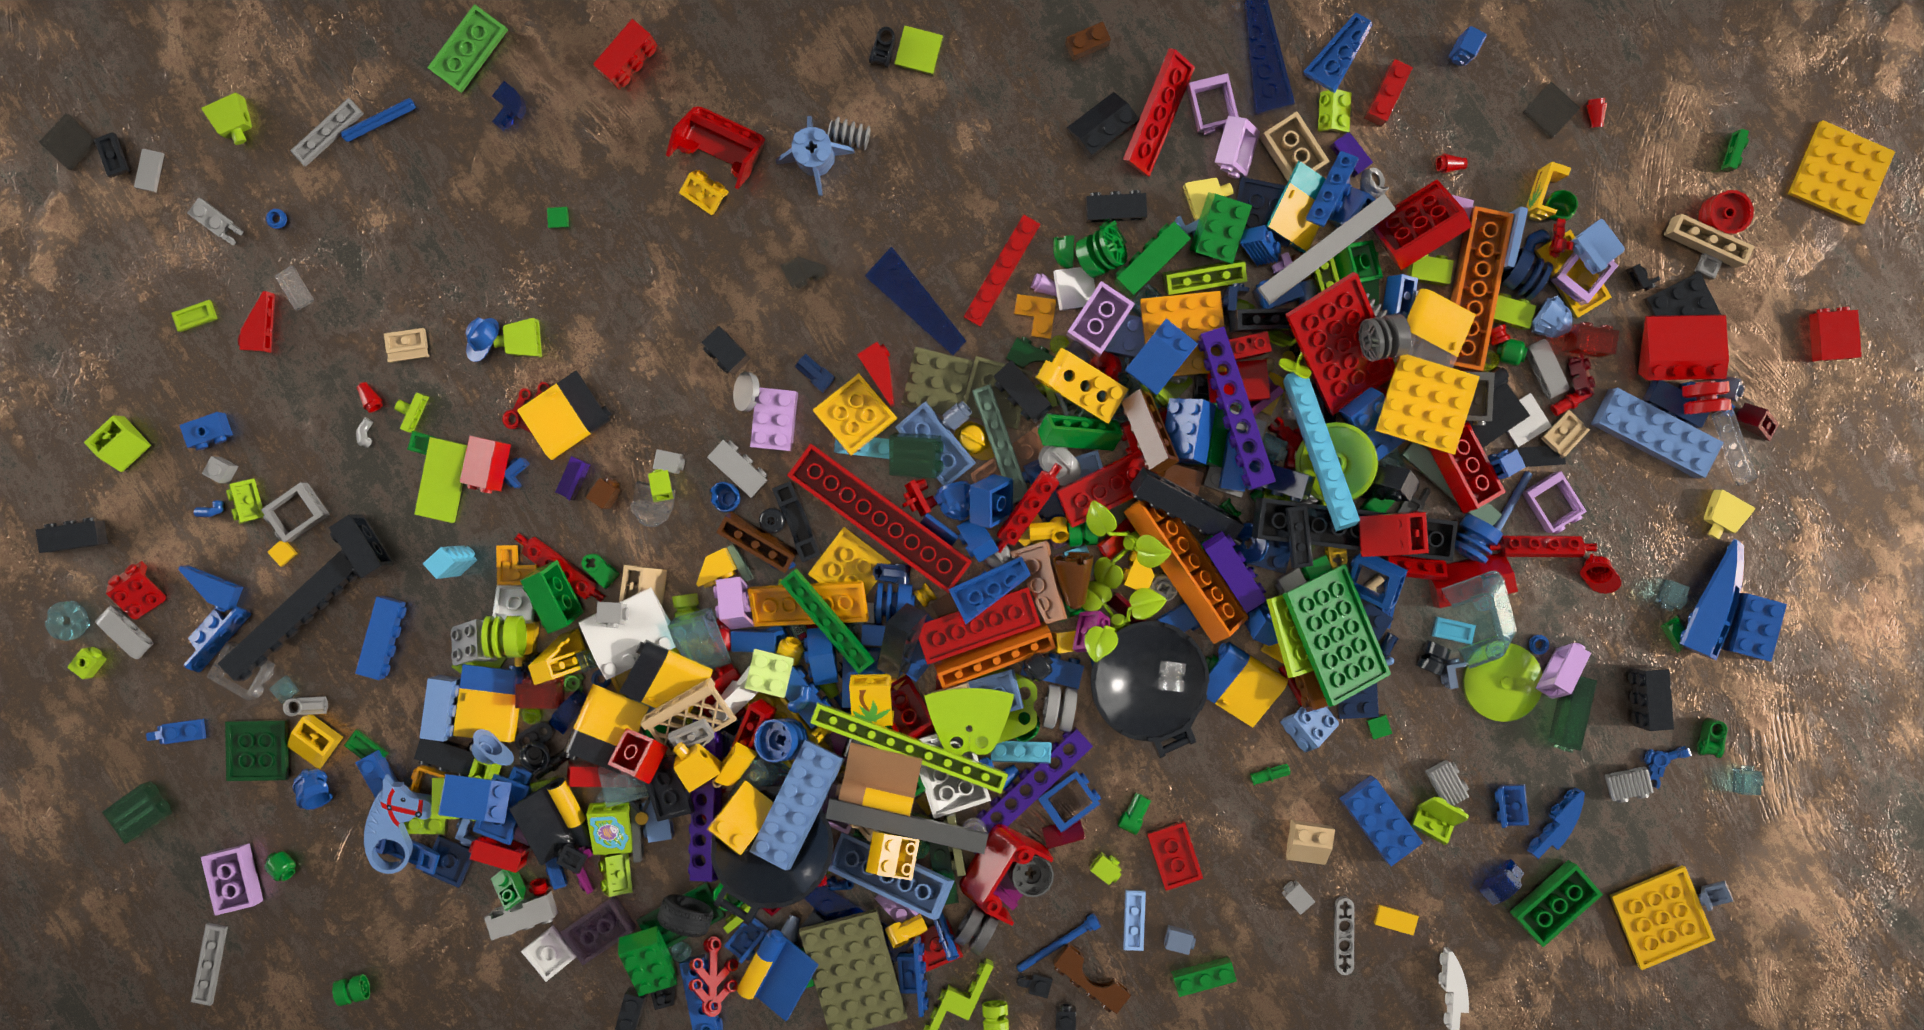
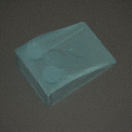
M711 607L676 617L668 624L667 627L673 642L682 656L711 669L731 663Z

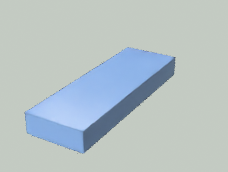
M1125 889L1123 950L1144 951L1145 890Z

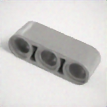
M1542 339L1527 346L1526 356L1546 397L1551 399L1568 391V382L1549 342L1546 339Z
M110 605L95 620L96 624L113 641L135 659H140L153 645L152 640L115 606Z

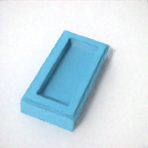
M1435 617L1431 636L1472 645L1476 625Z

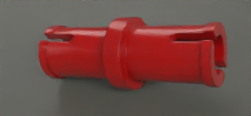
M1587 391L1584 396H1578V393L1567 394L1564 399L1550 406L1551 411L1555 416H1559L1569 409L1577 408L1578 404L1590 399L1592 394L1590 391Z

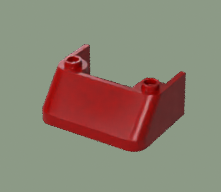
M696 106L673 127L666 156L670 157L676 149L685 154L693 153L697 149L732 164L731 172L737 178L735 188L739 189L750 176L764 146L765 138L761 134L719 114Z
M998 824L988 834L984 854L977 853L966 870V875L962 876L959 887L962 893L985 913L1013 926L1014 921L1008 910L1002 907L1000 897L993 894L1013 861L1019 864H1027L1035 854L1050 862L1054 858L1045 845L1003 824Z

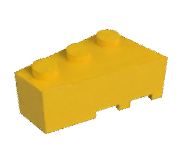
M579 628L560 634L528 666L534 685L591 666Z

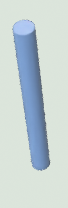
M1525 471L1503 509L1501 517L1494 525L1498 530L1501 531L1530 481L1532 473Z

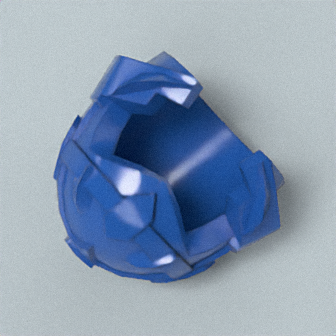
M968 481L951 483L937 490L934 499L946 517L963 521L970 515L969 490L972 484H969Z
M307 768L302 770L298 777L294 779L293 792L295 793L296 804L299 808L306 810L316 809L333 799V794L328 792L329 788L326 783V778L328 777L323 770Z

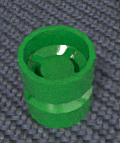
M1067 522L1069 547H1078L1082 543H1085L1086 546L1098 544V536L1090 531L1087 522H1083L1073 528Z
M366 975L353 976L350 980L344 978L334 981L332 993L337 1006L340 1007L351 1004L353 1001L360 1002L369 999L370 985Z

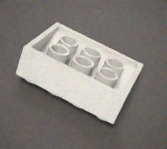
M651 587L619 602L627 604L626 608L629 609L628 620H625V625L619 624L618 628H608L606 624L596 622V614L578 622L596 664L606 680L633 667L638 657L636 649L639 643H644L646 639L669 650L679 646V636Z
M936 732L919 738L921 741L944 749ZM954 737L951 739L950 744L953 748H960L963 745V740L960 737ZM965 752L962 755L978 761V757L974 752ZM921 764L919 774L926 788L925 793L934 819L991 801L987 788Z

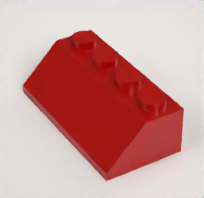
M1501 553L1486 556L1488 558L1486 564L1470 559L1446 564L1448 578L1445 581L1428 579L1433 607L1443 608L1518 592L1515 574L1507 557H1503Z

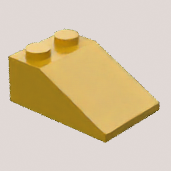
M745 780L707 830L737 854L741 855L761 829L774 802Z

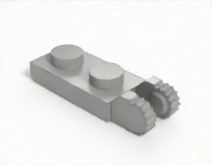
M198 198L187 212V214L231 245H235L236 241L226 234L229 228L236 234H243V231L234 225L232 220L202 198Z

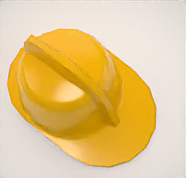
M968 421L956 429L955 438L970 456L982 461L994 457L985 427L976 422Z

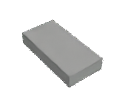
M142 149L134 188L157 193L164 153Z

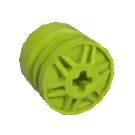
M494 616L485 617L482 625L481 642L486 658H494V656L502 658L504 652L507 658L524 656L527 644V629L523 616H507L505 622L502 616H496L495 618Z

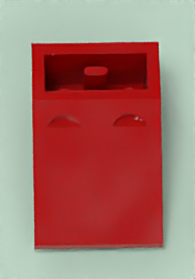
M1412 511L1359 516L1361 557L1429 553L1426 512Z

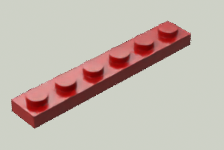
M1023 214L963 318L979 327L982 326L1039 229L1040 223Z

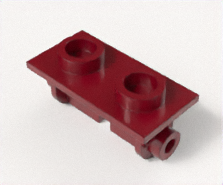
M1580 352L1579 359L1578 357H1572L1568 363L1571 376H1580L1572 379L1575 393H1578V396H1584L1587 391H1590L1592 395H1595L1593 388L1596 387L1594 377L1590 376L1589 370L1592 369L1590 360L1585 358Z

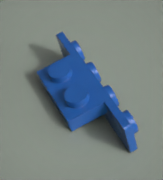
M1340 151L1306 216L1307 221L1324 227L1329 218L1333 219L1335 213L1340 212L1343 206L1342 199L1344 195H1349L1352 188L1350 176L1358 162V157Z
M236 606L224 617L219 610L213 609L189 636L188 639L196 651L184 663V667L198 673L201 672L251 616L250 611Z
M916 936L913 944L914 953H899L897 956L899 986L901 993L917 994L919 1017H923L925 1010L929 1008V999L925 998V992H927V980H924L926 962L922 959L925 946L924 943H921V936Z

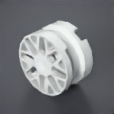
M1163 570L1154 573L1149 589L1156 591L1169 601L1177 595L1178 591L1167 575L1162 574Z

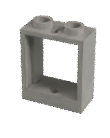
M300 482L261 509L264 513L265 521L273 526L276 537L283 542L294 541L330 516L310 485ZM299 494L314 516L288 533L274 513V510Z

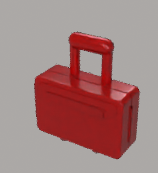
M731 662L717 667L711 675L715 683L714 687L720 696L733 680L738 681L741 677ZM713 695L705 698L704 703L714 705L717 700ZM744 707L735 714L736 721L745 715L747 710ZM703 708L702 714H705L706 717L712 716L708 712L710 709Z

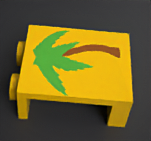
M1550 162L1538 170L1526 206L1529 219L1540 222L1556 214V209L1544 206L1542 203L1549 182L1556 183L1569 176L1570 167Z
M888 674L851 675L849 683L851 714L884 727L893 726L894 711H892L891 676Z

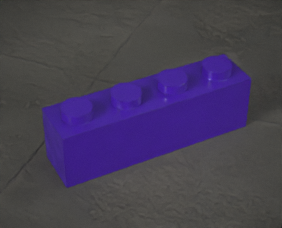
M1221 531L1202 543V546L1243 609L1248 613L1267 601L1263 595L1266 593V590L1260 582L1256 584L1254 581L1255 573L1250 566L1246 568L1243 564L1246 560L1240 550L1238 552L1234 550L1233 546L1236 544L1231 536H1225Z

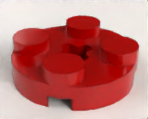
M1103 351L1100 357L1095 355L1091 362H1088V364L1102 373L1105 369V375L1117 382L1119 381L1117 376L1118 372H1121L1122 366L1120 359L1116 355Z

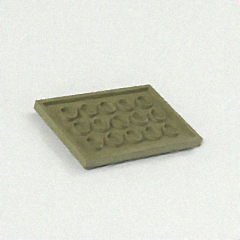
M877 908L799 929L805 953L819 964L812 977L828 1030H867L908 1019Z

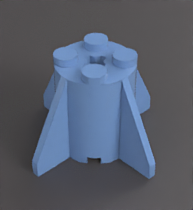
M807 116V128L796 132L792 140L791 149L775 160L776 164L796 162L804 173L815 177L818 195L823 196L820 176L829 171L835 162V156L853 154L855 151L853 147L832 143L823 129L813 127L812 117Z

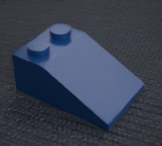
M1165 319L1125 371L1157 396L1198 343L1168 319Z
M445 774L438 815L505 823L511 783Z

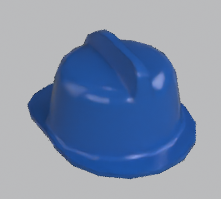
M479 317L471 321L467 326L465 332L468 342L466 354L470 361H481L489 352L499 333V323L495 319H481Z

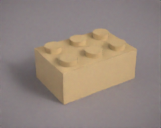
M1297 111L1264 132L1260 137V140L1287 182L1298 161H1301L1315 172L1330 162Z

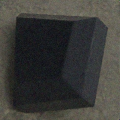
M676 985L650 993L655 1010L675 1004Z

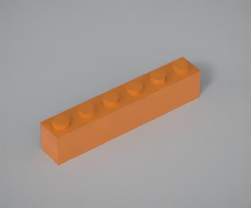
M1043 621L1040 622V626L934 662L942 689L944 690L1026 660L1037 652L1042 654L1056 649L1048 625Z

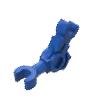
M1681 746L1672 752H1655L1653 749L1647 751L1644 761L1646 764H1650L1648 771L1650 779L1655 781L1653 787L1659 789L1661 785L1659 777H1663L1665 767L1671 763L1670 760L1692 756L1689 748Z

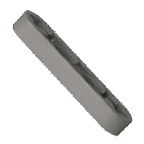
M1346 896L1337 898L1334 905V966L1341 975H1349L1354 970V903ZM1344 901H1346V903L1349 905V907L1345 908V914L1347 916H1344V911L1340 907V905H1343ZM1342 921L1349 922V928L1346 931L1339 929V924ZM1346 940L1349 942V948L1344 951L1340 950V942ZM1339 954L1345 955V962L1349 964V966H1345V970L1339 966L1343 964V957L1339 956Z

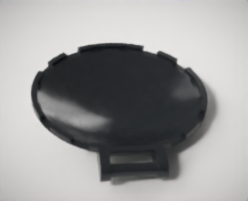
M1159 621L1137 622L1116 632L1118 636L1116 648L1097 663L1094 662L1091 672L1092 697L1102 718L1115 731L1128 738L1152 742L1159 758L1165 757L1167 753L1184 745L1196 743L1190 725L1205 705L1209 683L1208 665L1198 644L1179 628ZM1180 733H1185V737L1162 746V741Z
M782 785L761 786L756 789L774 802ZM820 809L790 870H783L749 852L758 833L741 855L737 854L712 834L711 860L717 877L723 885L713 905L726 909L744 920L743 923L749 926L760 908L786 907L801 901L812 893L824 879L833 855L832 830L823 810ZM728 894L750 906L749 912L747 913L725 900Z

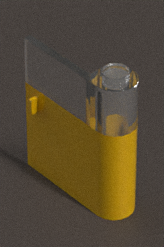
M1420 289L1406 319L1411 331V347L1407 354L1453 368L1476 314L1431 290Z

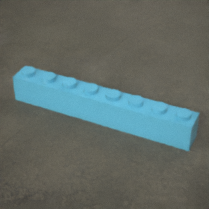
M1295 373L1287 374L1283 384L1335 531L1355 526L1360 519L1309 378H1301L1295 375Z

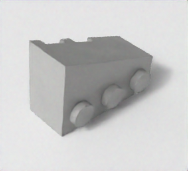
M548 891L541 896L523 899L508 911H505L503 906L495 908L484 919L492 941L503 936L512 935L522 929L523 931L531 929L538 923H542V925L550 923L558 914L552 892Z

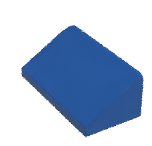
M929 513L920 522L951 546L959 538L955 532Z

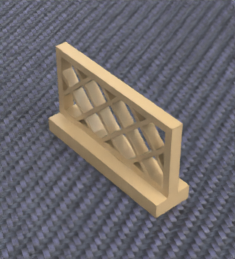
M710 677L645 714L641 721V726L644 730L648 729L656 741L668 747L667 739L670 727L680 729L686 726V718L698 721L705 718L707 722L712 723L711 728L714 730V733L735 722L737 718L715 689V683ZM713 695L717 700L716 706L705 704V698ZM692 705L701 707L699 715L688 713V708ZM703 708L715 710L714 717L702 716ZM717 711L726 713L729 718L725 721L716 719ZM675 715L683 716V724L671 722L672 717ZM659 724L667 726L666 734L657 732L654 727ZM669 747L666 751L667 756L676 754Z

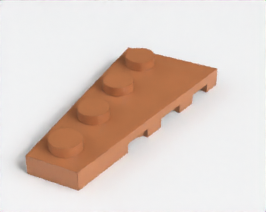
M1037 426L1012 444L1021 472H1025L1024 465L1039 459V453L1044 447L1038 434ZM993 457L971 473L974 483L993 474L1002 476L996 458Z
M1044 541L1011 551L1010 554L1014 559L1022 556L1030 571L1031 576L1026 579V585L1029 591L1032 592L1045 623L1051 624L1067 619L1049 542Z

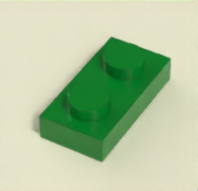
M1740 129L1732 134L1721 171L1729 173L1741 165L1743 160L1741 157L1742 152L1749 142V138H1747L1748 130Z

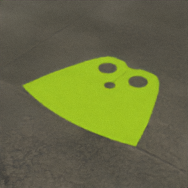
M1001 668L996 671L979 676L976 679L991 676L1008 670ZM1016 673L1015 676L1019 690L1022 687H1027L1031 695L1026 700L1022 699L1024 708L1009 713L998 743L1026 734L1037 725V712L1034 710V702L1037 700V687L1033 682ZM1022 712H1027L1031 718L1030 722L1026 725L1021 724L1018 720L1019 714ZM980 736L976 739L975 743L979 748L986 747L988 739Z
M960 688L939 691L924 696L930 718L944 749L959 755H963L965 752L986 755L991 753L999 741L1015 694L992 689ZM968 725L973 727L971 732L966 731ZM984 736L988 739V745L985 748L977 747L975 742L978 737ZM954 737L962 738V747L953 748L950 744L951 739Z

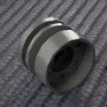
M1396 313L1383 316L1382 318L1375 317L1363 320L1359 328V342L1364 356L1372 362L1388 357L1393 358L1407 355L1411 347V331L1405 317Z
M1036 854L1027 864H1019L1013 861L1008 869L1009 879L1021 894L1027 897H1038L1045 894L1053 883L1054 872L1052 866L1046 859ZM1030 867L1033 871L1030 872V875H1027L1026 872Z

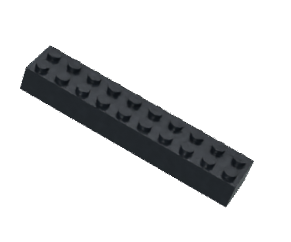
M1256 497L1251 537L1289 542L1285 507L1307 505L1311 545L1361 551L1359 522L1355 526L1335 531L1328 508L1325 505ZM1356 509L1358 516L1390 514ZM1426 518L1429 553L1402 555L1453 561L1458 521Z

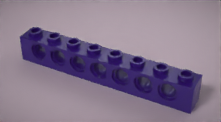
M1225 327L1201 333L1198 337L1199 340H1197L1198 349L1204 353V367L1206 371H1210L1212 377L1210 385L1212 390L1217 392L1218 398H1216V403L1219 410L1222 409L1223 424L1226 429H1229L1231 435L1229 436V442L1231 447L1236 450L1237 456H1235L1237 466L1242 468L1244 474L1241 476L1245 487L1248 486L1249 490L1275 482L1273 471ZM1217 347L1220 350V356L1212 355L1211 348ZM1217 367H1225L1227 374L1224 376L1220 375L1217 372ZM1225 385L1233 388L1232 395H1227L1224 392L1223 388ZM1230 405H1237L1240 410L1239 414H1233L1230 411ZM1240 423L1246 427L1244 434L1237 431V424ZM1244 443H1249L1252 446L1251 453H1246L1243 450ZM1251 462L1257 463L1259 467L1258 472L1255 473L1250 470L1249 464Z
M723 728L715 732L714 738L704 746L721 762L723 756ZM714 778L690 792L695 812L691 814V823L689 825L691 839L688 847L690 854L688 873L690 881L713 882L718 880L711 860L712 833L707 830L722 809V786L719 788L714 787L712 784ZM703 794H704V795L706 796V798H707V802H706V803L703 801V798H702V797H703ZM702 815H705L706 823L703 822ZM702 835L705 836L706 843L702 841ZM702 855L705 857L706 863L702 862Z
M1076 727L1071 732L1065 731L1062 735L1063 739L1059 743L1056 741L1052 743L1051 758L1056 757L1059 759V764L1056 767H1051L1048 763H1033L1034 766L1030 770L1026 768L1018 776L1020 779L1015 784L1012 782L1004 790L1005 793L1001 797L996 796L990 802L991 806L986 811L982 809L975 816L976 820L972 824L967 823L964 827L976 830L979 826H985L987 833H990L991 829L998 824L1008 827L1084 756L1093 745ZM1066 744L1074 746V750L1071 753L1063 751V747ZM1037 771H1042L1045 773V777L1042 780H1036L1034 774ZM1022 785H1029L1031 788L1027 794H1022L1019 790ZM1013 798L1016 800V805L1014 807H1007L1005 805L1006 800ZM999 812L1002 817L1000 820L994 821L991 819V814Z

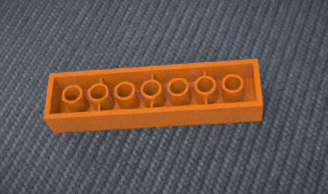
M1477 206L1472 208L1469 219L1472 227L1463 233L1450 301L1476 314L1458 357L1450 353V368L1463 369V371L1468 372L1484 371L1513 223V213Z
M1137 500L1124 511V514L1140 537L1151 535L1172 551L1170 556L1160 566L1212 643L1215 644L1230 637L1249 616L1188 526L1180 518L1176 517L1174 519L1166 514L1165 510L1161 508L1157 510L1145 500L1143 502Z

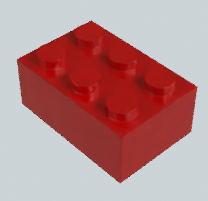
M631 19L593 65L603 77L617 89H620L629 83L630 77L634 72H638L642 68L643 61L655 53L657 43L648 31L634 19Z

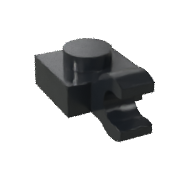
M1034 972L1032 978L1018 974L1016 983L1017 986L1029 988V994L1048 999L1053 978Z

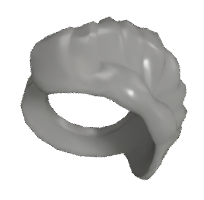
M1373 167L1362 172L1360 190L1376 198L1385 194L1389 189L1388 186H1384L1385 179L1379 169ZM1372 173H1374L1378 177V186H1376V183L1372 179Z

